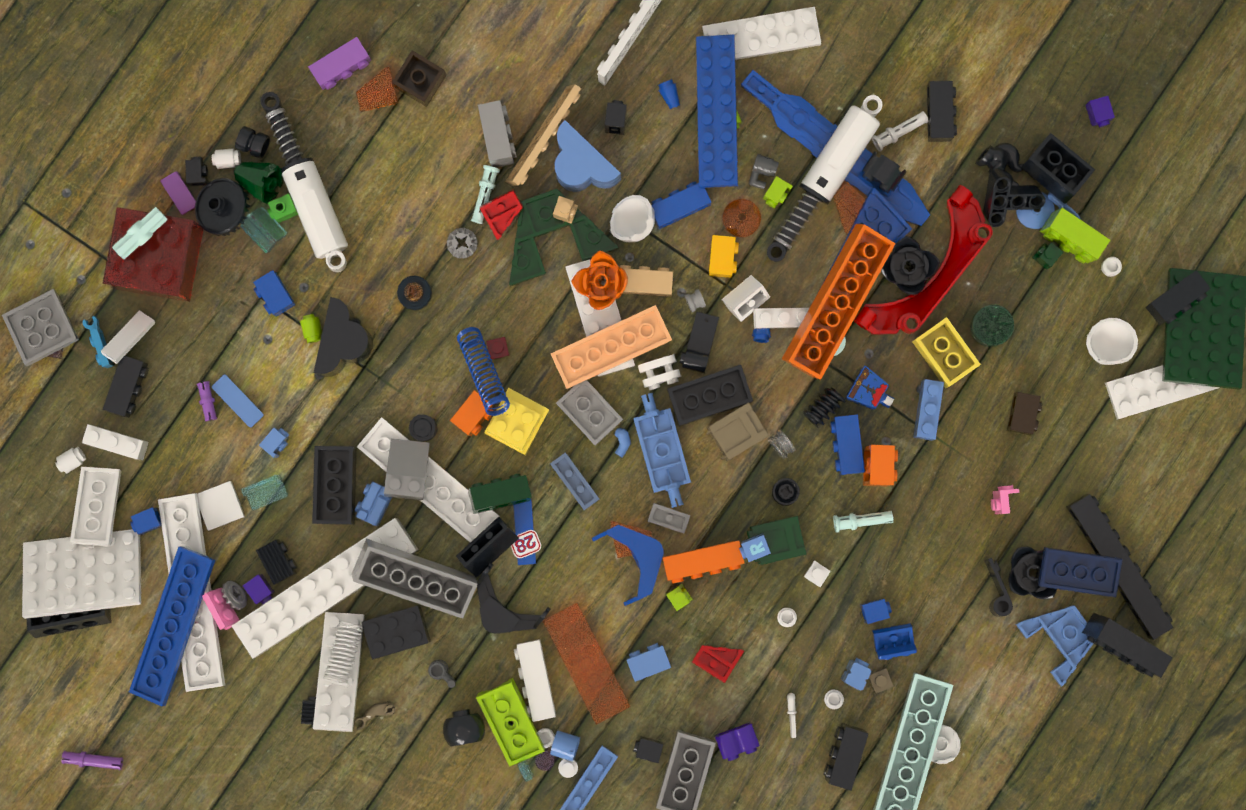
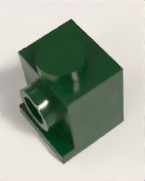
M1052 242L1048 245L1044 243L1032 258L1047 270L1053 266L1063 254V251Z

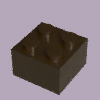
M412 50L393 79L392 84L394 88L427 107L447 75L444 69Z

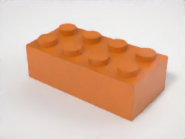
M736 540L662 557L667 580H671L673 584L684 581L683 577L690 576L691 579L703 577L702 573L709 572L710 575L722 573L721 569L727 567L730 571L740 569L741 564H745L739 550L741 547L740 541Z

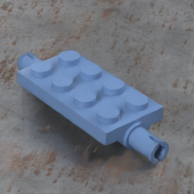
M653 393L648 394L650 402H648L646 394L642 395L641 398L646 413L643 416L633 418L653 492L668 491L672 508L677 507L675 498L677 499L678 506L684 505L679 488L681 485L691 483L671 408L659 411L656 408Z

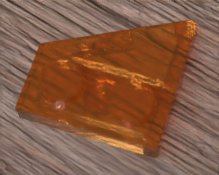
M390 67L383 69L356 92L361 112L398 103L395 88L392 84L393 79Z
M847 181L833 196L846 235H848L865 202V199Z

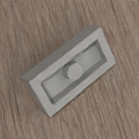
M654 503L648 522L684 534L690 515Z

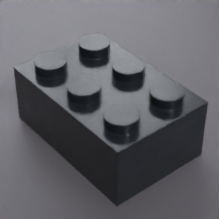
M1052 133L1040 143L1021 166L1025 172L1064 204L1074 197L1095 171L1092 166Z
M421 605L362 622L372 660L431 642Z
M841 723V727L837 726L834 736L837 740L835 746L832 745L829 752L831 760L829 764L825 765L823 772L829 784L852 791L869 734L864 729Z

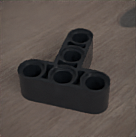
M998 168L989 174L983 214L992 227H999L1005 222L1007 210L1040 209L1044 206L1046 199L1035 185H1011V181L1005 171Z

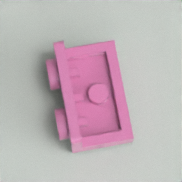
M1013 485L1001 486L998 487V491H993V499H991L992 511H995V514L1010 513L1008 494L1019 493V489H1014Z
M222 587L202 595L220 630H228L233 624L240 621L234 609L231 608L229 603L226 604V599L222 597L224 595L221 592Z

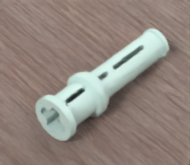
M483 165L484 173L482 180L479 181V186L481 187L471 219L472 222L483 224L484 216L480 211L482 200L483 204L489 202L491 191L496 187L494 183L497 173L500 172V169L488 165Z
M892 511L864 515L850 513L849 516L841 517L833 516L835 532L844 529L855 530L861 526L893 523Z

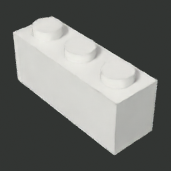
M87 425L82 441L84 444L137 460L144 459L149 443L93 425Z

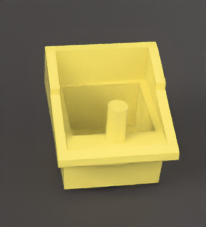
M508 388L506 397L509 400L510 407L503 414L493 416L484 433L526 456L549 409ZM501 401L499 406L503 405L506 401Z

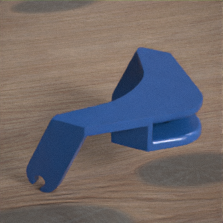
M620 525L592 538L595 541L608 535L626 545L640 570L637 596L623 602L624 606L652 594L664 554L663 547L658 540Z

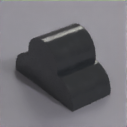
M330 297L313 372L323 377L337 375L343 370L346 362L359 363L369 357L373 349V339L369 331L355 322L354 313L349 306L334 297Z

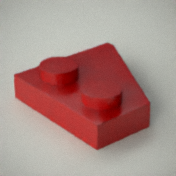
M514 189L480 206V210L497 240L501 238L504 231L523 208Z
M702 645L691 663L725 683L744 651L742 649Z

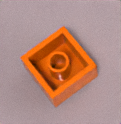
M474 390L450 421L468 436L472 437L473 434L475 436L479 434L483 428L481 424L485 419L489 421L492 416L486 413L479 393Z

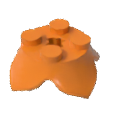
M598 251L592 256L590 266L578 271L571 282L580 294L589 298L591 307L596 310H602L621 297L627 286L628 277L625 270L617 265L611 255ZM604 278H605V279H606V284H605V285H601V281H604Z

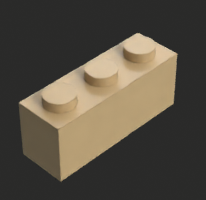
M620 265V268L625 270L628 277L627 286L622 294L672 296L673 272L669 271V268H658V271L650 270V267L640 266L639 269H631V266Z

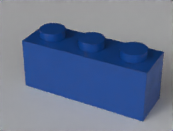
M694 181L688 184L685 190L679 191L678 189L669 193L668 198L663 200L658 198L652 201L651 206L655 211V222L659 230L711 206V200L705 188H700L699 183Z
M858 414L834 417L833 422H830L831 433H835V441H832L833 451L837 452L838 460H835L836 472L839 471L840 475L864 473Z

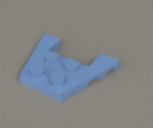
M1074 605L1015 624L1026 639L1041 628L1046 631L1066 659L1050 671L1061 687L1066 683L1070 674L1076 669L1077 664L1093 645V643L1086 640L1088 636L1082 633L1087 622Z

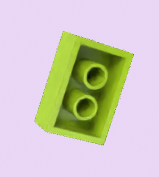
M1064 208L1052 212L1040 230L1046 240L1056 242L1060 245L1059 248L1067 253L1071 252L1075 255V259L1081 263H1090L1098 260L1110 242V239Z

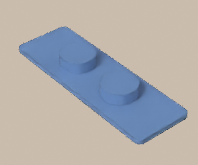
M224 374L212 385V389L250 428L264 416L227 375Z

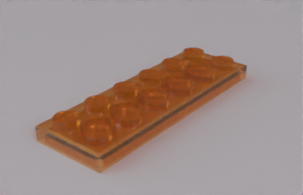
M578 603L543 620L596 725L631 707Z

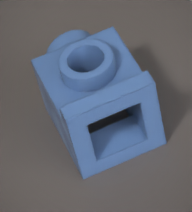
M273 428L259 446L273 458H278L277 452L285 449L288 444L286 441L289 439L290 434L283 428Z

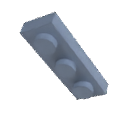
M566 452L550 463L583 510H586L599 500V497Z

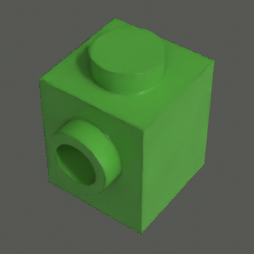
M290 194L268 202L270 207L267 209L271 219H275L278 223L298 215Z

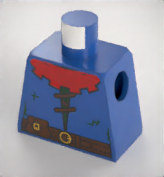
M867 366L862 367L844 398L873 410L876 409L879 403L889 408L894 401L893 397L885 393L889 385Z

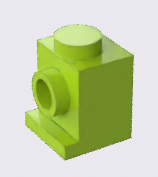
M776 176L763 198L766 200L765 203L772 208H776L779 202L783 204L788 195L786 191L790 192L793 186Z
M680 584L666 594L676 611L693 600L683 584Z

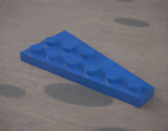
M872 187L832 266L856 224H865L894 243L904 238L912 230L911 226L875 187Z

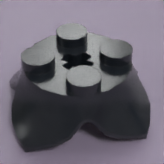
M906 236L895 244L893 252L887 258L881 272L889 282L896 284L904 293L916 295L924 289L926 280L936 273L940 261L934 253L923 251L915 239ZM906 263L913 266V269L910 270L911 272L904 268Z
M1028 546L1016 549L1011 558V571L1008 576L1009 587L1013 593L1020 596L1030 594L1038 599H1050L1055 596L1057 589L1038 586L1044 550L1035 551ZM1030 569L1037 570L1035 577L1029 576Z

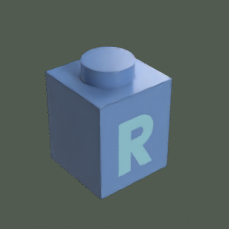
M763 533L742 541V547L739 548L743 559L747 558L748 562L771 554Z

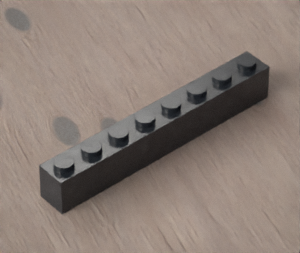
M1085 494L1066 507L1096 555L1123 559L1118 591L1147 637L1155 640L1174 628L1171 624L1173 622L1172 618L1167 612L1164 613L1161 608L1162 603L1160 599L1150 591L1152 588L1147 579L1142 578L1140 567L1136 562H1132L1129 557L1131 555L1130 551L1125 545L1122 546L1119 541L1120 536L1118 532L1108 524L1110 520L1098 508L1100 505L1095 496Z

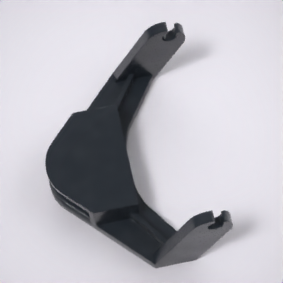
M490 563L477 581L483 627L488 632L495 634L537 629L551 608L547 607L542 615L518 614L506 608L494 593L489 577V572L494 564Z

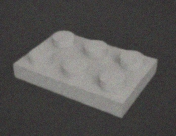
M587 380L575 385L556 402L595 446L623 421L622 417Z

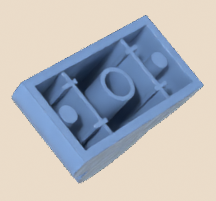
M564 120L557 131L560 153L555 160V172L559 184L564 189L572 192L582 191L591 183L598 188L604 189L618 184L621 181V173Z

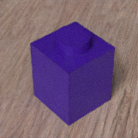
M1109 96L1091 100L1085 105L1092 126L1098 125L1099 128L1107 126L1115 118Z
M258 574L243 585L256 605L260 603L264 605L273 599L271 595L275 591L263 574Z

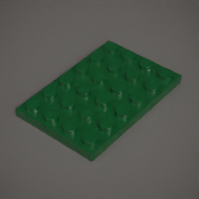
M1170 268L1168 270L1167 291L1196 270ZM1198 271L1211 289L1206 292L1208 296L1199 303L1196 300L1192 302V308L1185 313L1178 312L1176 314L1177 318L1170 324L1165 322L1162 381L1240 390L1242 388L1246 276Z

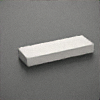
M139 310L101 350L102 355L117 364L155 324V321Z

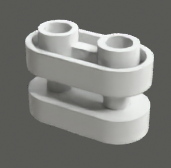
M669 355L638 365L639 372H646L647 379L642 380L644 388L648 387L649 390L659 388L660 384L667 382L668 385L679 382L678 378L681 377L679 369L673 370L671 365L677 362L675 355ZM665 368L666 373L654 375V369Z

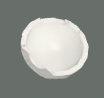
M632 195L621 200L613 208L610 231L614 237L623 242H638L647 237L655 224V211L648 199L641 195Z
M1107 318L1100 320V322L1092 327L1087 335L1086 345L1089 354L1097 363L1114 365L1125 363L1133 357L1137 350L1138 338L1135 330L1129 323L1118 318Z

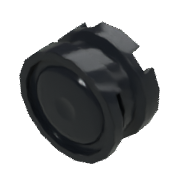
M424 414L415 416L409 424L411 436L415 440L422 442L433 439L438 430L436 421Z
M789 478L778 480L772 489L773 499L782 506L793 504L800 494L798 484Z

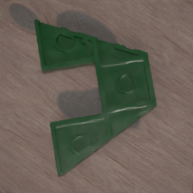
M558 189L521 201L523 208L519 212L509 285L511 287L546 274L534 238L570 226L582 261L591 259L598 251L608 253L617 250L618 246L578 208L572 224L554 218L553 212L559 196L566 198Z

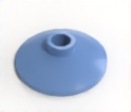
M1043 192L1042 194L1046 202L1039 212L1034 210H1016L1019 221L1027 228H1042L1051 213L1055 211L1053 202Z

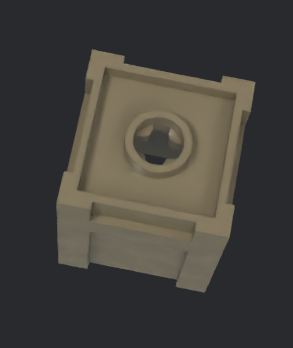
M749 402L710 425L706 435L711 434L724 456L721 459H726V461H729L769 436Z

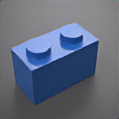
M272 270L253 282L256 286L253 289L259 298L262 297L265 304L263 306L269 315L272 313L277 317L296 305L275 271Z

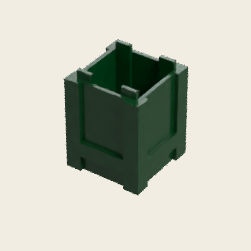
M798 516L750 526V531H747L748 539L763 533L771 551V554L754 560L760 565L806 555Z

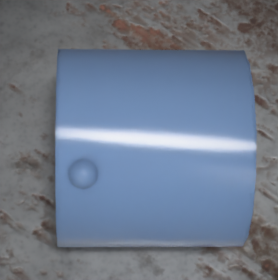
M558 730L550 755L573 762L580 743V737Z

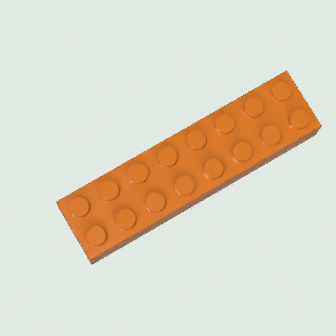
M856 224L782 360L813 378L822 379L896 243L865 224Z

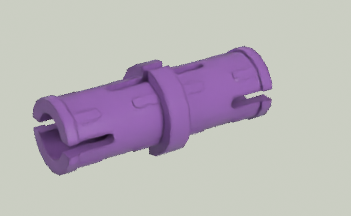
M209 381L197 384L201 398L199 403L203 407L205 422L217 419L213 404L215 399L212 398Z

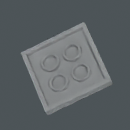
M54 289L2 315L26 366L79 340Z

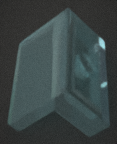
M263 207L246 216L248 219H244L245 223L240 225L265 253L270 252L276 242L287 235V232L275 219H271L269 213Z
M274 475L241 489L243 496L247 497L252 510L288 497L281 475Z

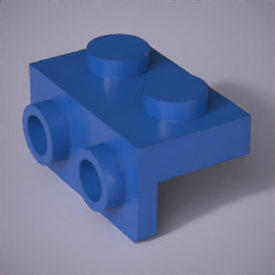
M911 623L872 630L875 651L879 660H889L892 657L909 656L917 653Z

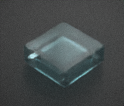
M526 760L519 762L518 768L524 780L527 782L533 779L534 776Z

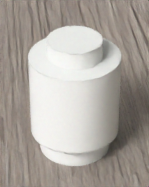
M235 149L215 150V154H212L213 166L216 165L217 169L236 168L237 165L241 164L240 151Z
M79 447L71 448L56 457L57 462L55 464L60 472L69 473L82 465L83 461L86 460V456Z

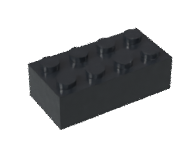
M737 365L667 389L679 427L743 406L748 402H753L742 365Z
M314 446L312 524H355L357 447Z
M1096 613L1092 614L1082 631L1083 634L1088 636L1086 640L1102 647V650L1117 656L1123 663L1133 666V669L1151 678L1154 675L1161 678L1173 658L1110 618Z

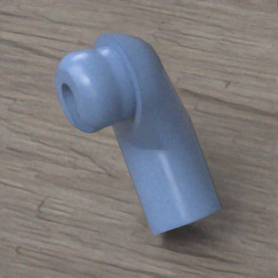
M618 428L615 431V436L620 444L615 454L623 458L631 445V440L626 429Z

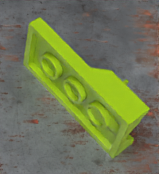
M513 678L492 690L481 691L477 694L476 699L509 767L545 752V747L528 714L525 701ZM513 721L514 724L510 725L508 722Z

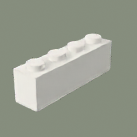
M541 640L517 644V649H514L516 660H520L521 664L518 672L520 680L524 679L525 687H522L524 699L528 698L529 706L526 707L530 718L532 717V721L535 722L556 717Z

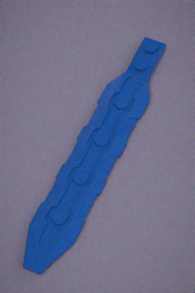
M754 70L751 71L741 84L742 88L771 110L778 128L791 138H795L810 150L813 156L816 158L819 156L838 127L836 124L833 125L802 97L783 94ZM865 148L845 178V181L851 186L854 185L866 196H868L872 187H875L905 221L922 226L930 216V213L909 182L903 178L894 192L886 193L879 188L880 184L873 181V183H870L863 178L864 173L862 169L872 155Z

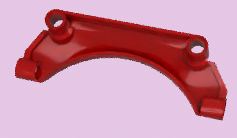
M959 185L947 200L950 218L948 248L939 269L929 282L925 284L924 289L916 295H909L894 302L865 304L854 319L857 325L872 335L897 334L900 329L907 334H911L922 326L993 234L992 227L984 223L986 220L979 202L972 197L973 194L970 190ZM979 229H983L986 231V238H982L978 235ZM908 319H912L915 322L914 329L907 327L906 322Z

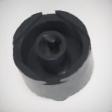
M874 151L862 169L864 173L863 178L870 183H873V181L880 184L879 188L886 193L894 192L907 171L903 170L901 172L899 170L900 166L884 155H881L880 158L877 157L878 152Z

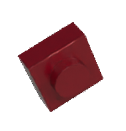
M505 337L486 341L492 360L510 356Z

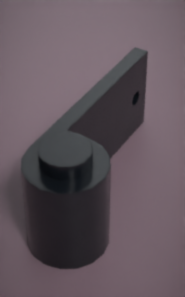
M696 312L686 353L682 352L679 363L683 364L682 368L705 373L719 317Z
M989 558L984 560L1000 595V597L991 601L989 609L992 615L996 617L1007 616L1012 612L1013 604L998 573L1001 570L997 561L994 560L993 562V559Z

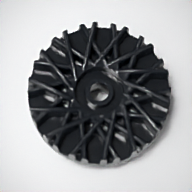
M218 178L202 188L195 203L196 219L202 229L217 236L230 235L229 232L235 233L236 229H240L238 225L245 223L243 219H248L244 215L245 212L249 213L247 208L250 207L246 203V200H249L247 197L248 193L243 191L245 188L242 185L227 178Z

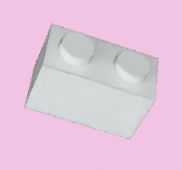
M750 275L727 294L722 301L729 311L742 322L753 312V309L761 306L770 296L764 286Z

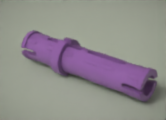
M64 751L62 754L64 759L61 760L62 764L79 765V767L93 766L121 770L123 763H121L123 762V757L87 754L84 751L81 753Z

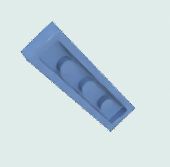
M602 745L560 810H583L618 758V755Z

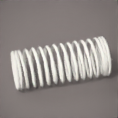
M341 621L338 624L339 630H337L339 634L335 635L337 638L334 639V647H332L334 651H331L332 655L329 656L330 660L328 662L330 664H327L329 668L326 669L327 672L324 673L323 678L333 683L347 685L348 681L339 677L349 679V676L337 674L329 670L351 674L348 671L331 666L352 670V668L338 665L331 661L353 666V664L332 657L354 661V659L334 653L350 657L356 656L334 648L356 653L355 650L340 647L336 644L355 649L358 648L357 646L337 640L359 644V642L339 636L360 640V638L343 634L339 631L361 636L358 632H362L363 628L353 623Z

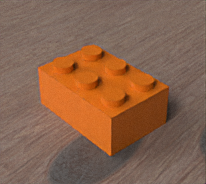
M869 445L864 447L865 472L863 473V486H892L894 482H897V470H894V462L898 461V450H895V446Z

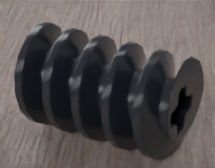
M832 387L831 389H824L826 395L819 394L821 401L815 399V406L811 404L808 406L810 412L807 410L803 411L804 416L817 428L818 423L821 425L825 424L823 418L830 419L828 412L835 414L833 407L841 408L838 403L839 401L846 402L840 393Z

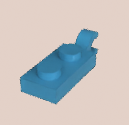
M96 316L92 317L94 321L92 325H89L87 320H83V326L90 330L91 336L89 340L91 345L96 348L97 354L95 356L98 364L104 368L113 367V361L101 353V350L107 343L99 327L98 318Z

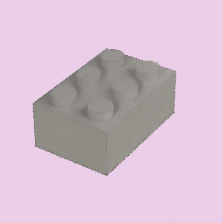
M500 100L478 105L491 166L496 168L514 164L513 158H517L514 143H510L513 136L510 124H506V121H509L506 105L502 106Z

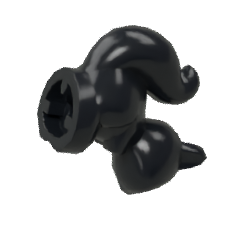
M1001 143L995 147L990 145L975 162L978 166L987 165L989 167V174L998 168L1005 171L1007 164L1013 172L1019 173L1023 171L1021 168L1023 164H1019V151L1010 143ZM1005 171L1011 181V185H1019L1014 181L1012 175Z

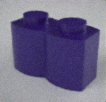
M751 722L715 735L722 758L728 759V761L737 759L739 757L738 754L746 752V754L757 751L756 747L760 746Z

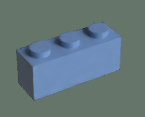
M928 379L921 381L913 438L936 440L944 382Z

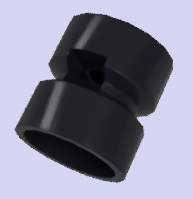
M243 126L237 136L235 148L242 152L250 151V155L262 159L268 150L270 136L261 132L256 134L255 130Z

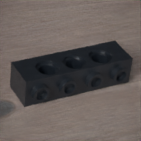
M110 608L26 618L27 631L34 638L112 623Z

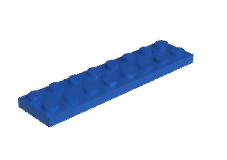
M735 35L696 37L699 187L738 186Z
M178 546L129 693L159 706H166L215 559L183 546Z

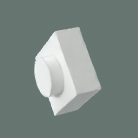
M813 561L803 577L821 587L831 571L818 562Z

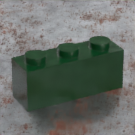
M520 474L511 475L506 480H502V478L493 479L489 484L483 485V482L476 483L468 491L473 514L529 502L532 498L527 477Z

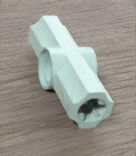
M154 207L142 220H138L112 248L120 257L125 259L139 245L142 246L153 236V232L166 222V216L157 207Z

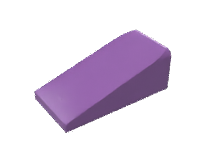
M175 171L160 181L182 215L195 208L196 200L180 173Z

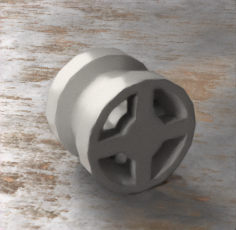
M699 289L695 290L691 295H684L692 313L699 307H706Z

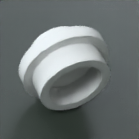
M783 608L778 612L777 619L780 625L791 627L795 624L797 615L793 609Z
M833 689L825 694L824 702L830 709H838L843 705L844 697L840 691Z
M563 759L559 763L558 769L562 776L570 778L577 773L578 764L575 760L572 762Z

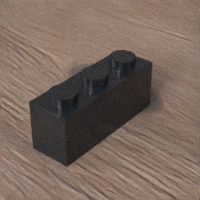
M929 81L927 84L928 142H951L954 136L957 135V125L954 124L953 118L956 117L957 112L956 105H953V98H956V87H953V81Z
M1196 270L1145 308L1159 325H1162L1164 322L1170 324L1177 318L1176 314L1178 312L1185 313L1192 308V302L1196 300L1199 303L1208 296L1206 292L1211 288Z
M124 356L119 361L102 410L127 418L133 415L136 404H134L136 397H139L142 391V380L146 378L149 371L148 363Z
M498 517L459 552L456 557L470 573L478 577L490 563H493L519 537Z

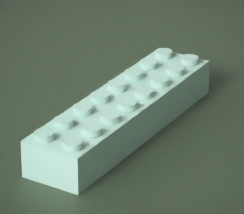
M913 673L873 810H917L953 689L952 684Z

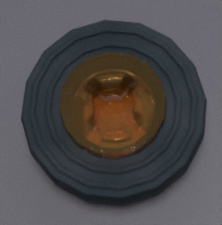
M414 275L401 281L398 286L397 295L404 307L411 310H419L427 306L431 300L432 291L431 286L424 278Z

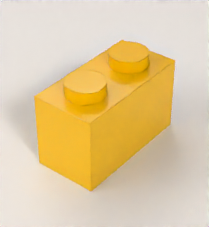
M712 235L708 276L731 278L732 273H736L737 262L734 261V254H738L739 243L735 242L736 237Z

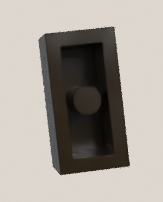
M1022 392L1014 393L1007 431L1026 435H1033L1037 431L1039 421L1036 418L1037 413H1040L1042 409L1041 396Z

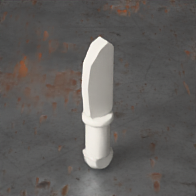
M789 693L787 695V714H789L790 734L791 738H796L795 714L797 711L795 707V694Z

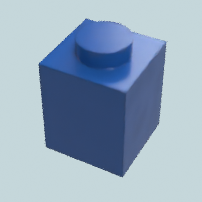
M152 507L131 516V527L137 534H145L162 527L157 508Z
M883 598L860 604L866 624L890 618L889 613H892L889 602H885Z

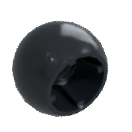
M470 709L452 712L453 717L445 719L443 736L450 747L483 740L485 724L478 713L470 714Z

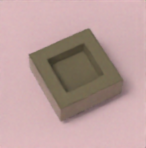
M886 668L871 673L869 676L875 694L894 687Z

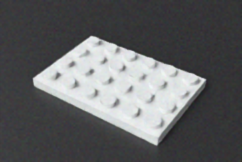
M133 529L112 532L111 546L70 543V537L23 543V618L141 604L140 534L134 532Z

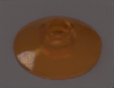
M746 199L732 201L723 212L724 227L730 234L737 237L752 235L758 229L761 222V214L758 207ZM744 214L746 219L740 220L738 216Z

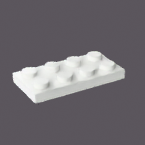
M81 467L70 543L111 546L122 472L120 469Z

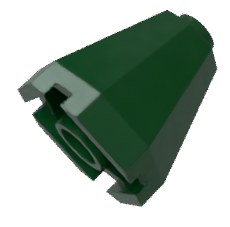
M242 162L234 170L235 180L256 199L267 205L268 202L273 201L279 193L275 192L277 186L281 188L283 184L282 168L273 163Z

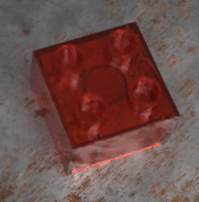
M117 207L102 284L116 290L190 302L203 234L200 224L190 219L166 216V222L153 232V236L123 259L115 252L112 246L127 233L126 231L138 220H142L149 212Z

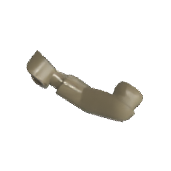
M392 703L372 705L364 713V716L355 718L354 723L358 720L363 721V724L357 727V729H363L366 722L375 716L394 714L395 706Z

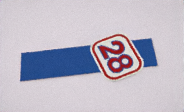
M530 500L529 502L513 505L515 534L519 539L511 545V548L517 557L518 565L536 564L535 553L541 549L538 535L533 530L532 502Z

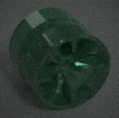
M999 305L983 307L971 320L970 331L972 337L977 343L985 347H996L1003 344L1011 337L1014 331V319L1011 313Z

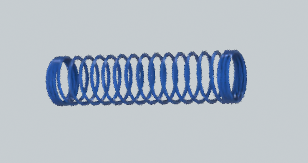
M476 327L465 328L457 335V341L466 359L485 411L491 416L503 414L510 407V403L498 373L494 368L488 353L489 351L486 349L487 346L482 334ZM476 331L479 333L468 335L462 342L460 341L461 337L468 332ZM478 335L475 339H472L468 342H463L466 338L470 336ZM478 344H482L480 348H476L472 351H467L469 348L475 347ZM484 349V351L481 353H477L474 356H469L472 352ZM481 354H486L482 358L473 361L471 360L472 358L477 357ZM484 358L488 359L486 362L480 363L478 365H473L475 362L480 361ZM485 363H490L487 367H484L480 370H475L478 366L484 365ZM492 368L489 372H485L479 375L477 374L482 370ZM488 373H494L490 377H487L485 379H479L483 375H486ZM492 377L495 378L491 382L481 384L484 380L490 379ZM498 382L495 386L483 389L486 385ZM495 387H500V388H499L498 390H496V391H493V392H491V393L485 394V392L488 391V390H490V389H493V388H495ZM501 392L498 396L487 398L491 394ZM501 401H506L503 405L499 407L489 408V406L492 404H497ZM503 407L502 409L497 410V411H489V410H488V409H498V408Z

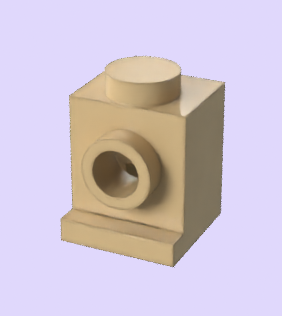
M559 196L553 217L572 224L578 205L574 204L573 200Z

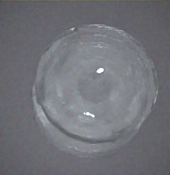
M781 429L776 432L775 436L768 438L774 450L783 460L788 457L789 453L796 451L791 441Z

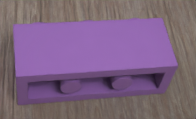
M356 37L308 67L323 90L333 88L340 79L349 78L353 74L352 72L358 68L361 70L367 67L371 59Z

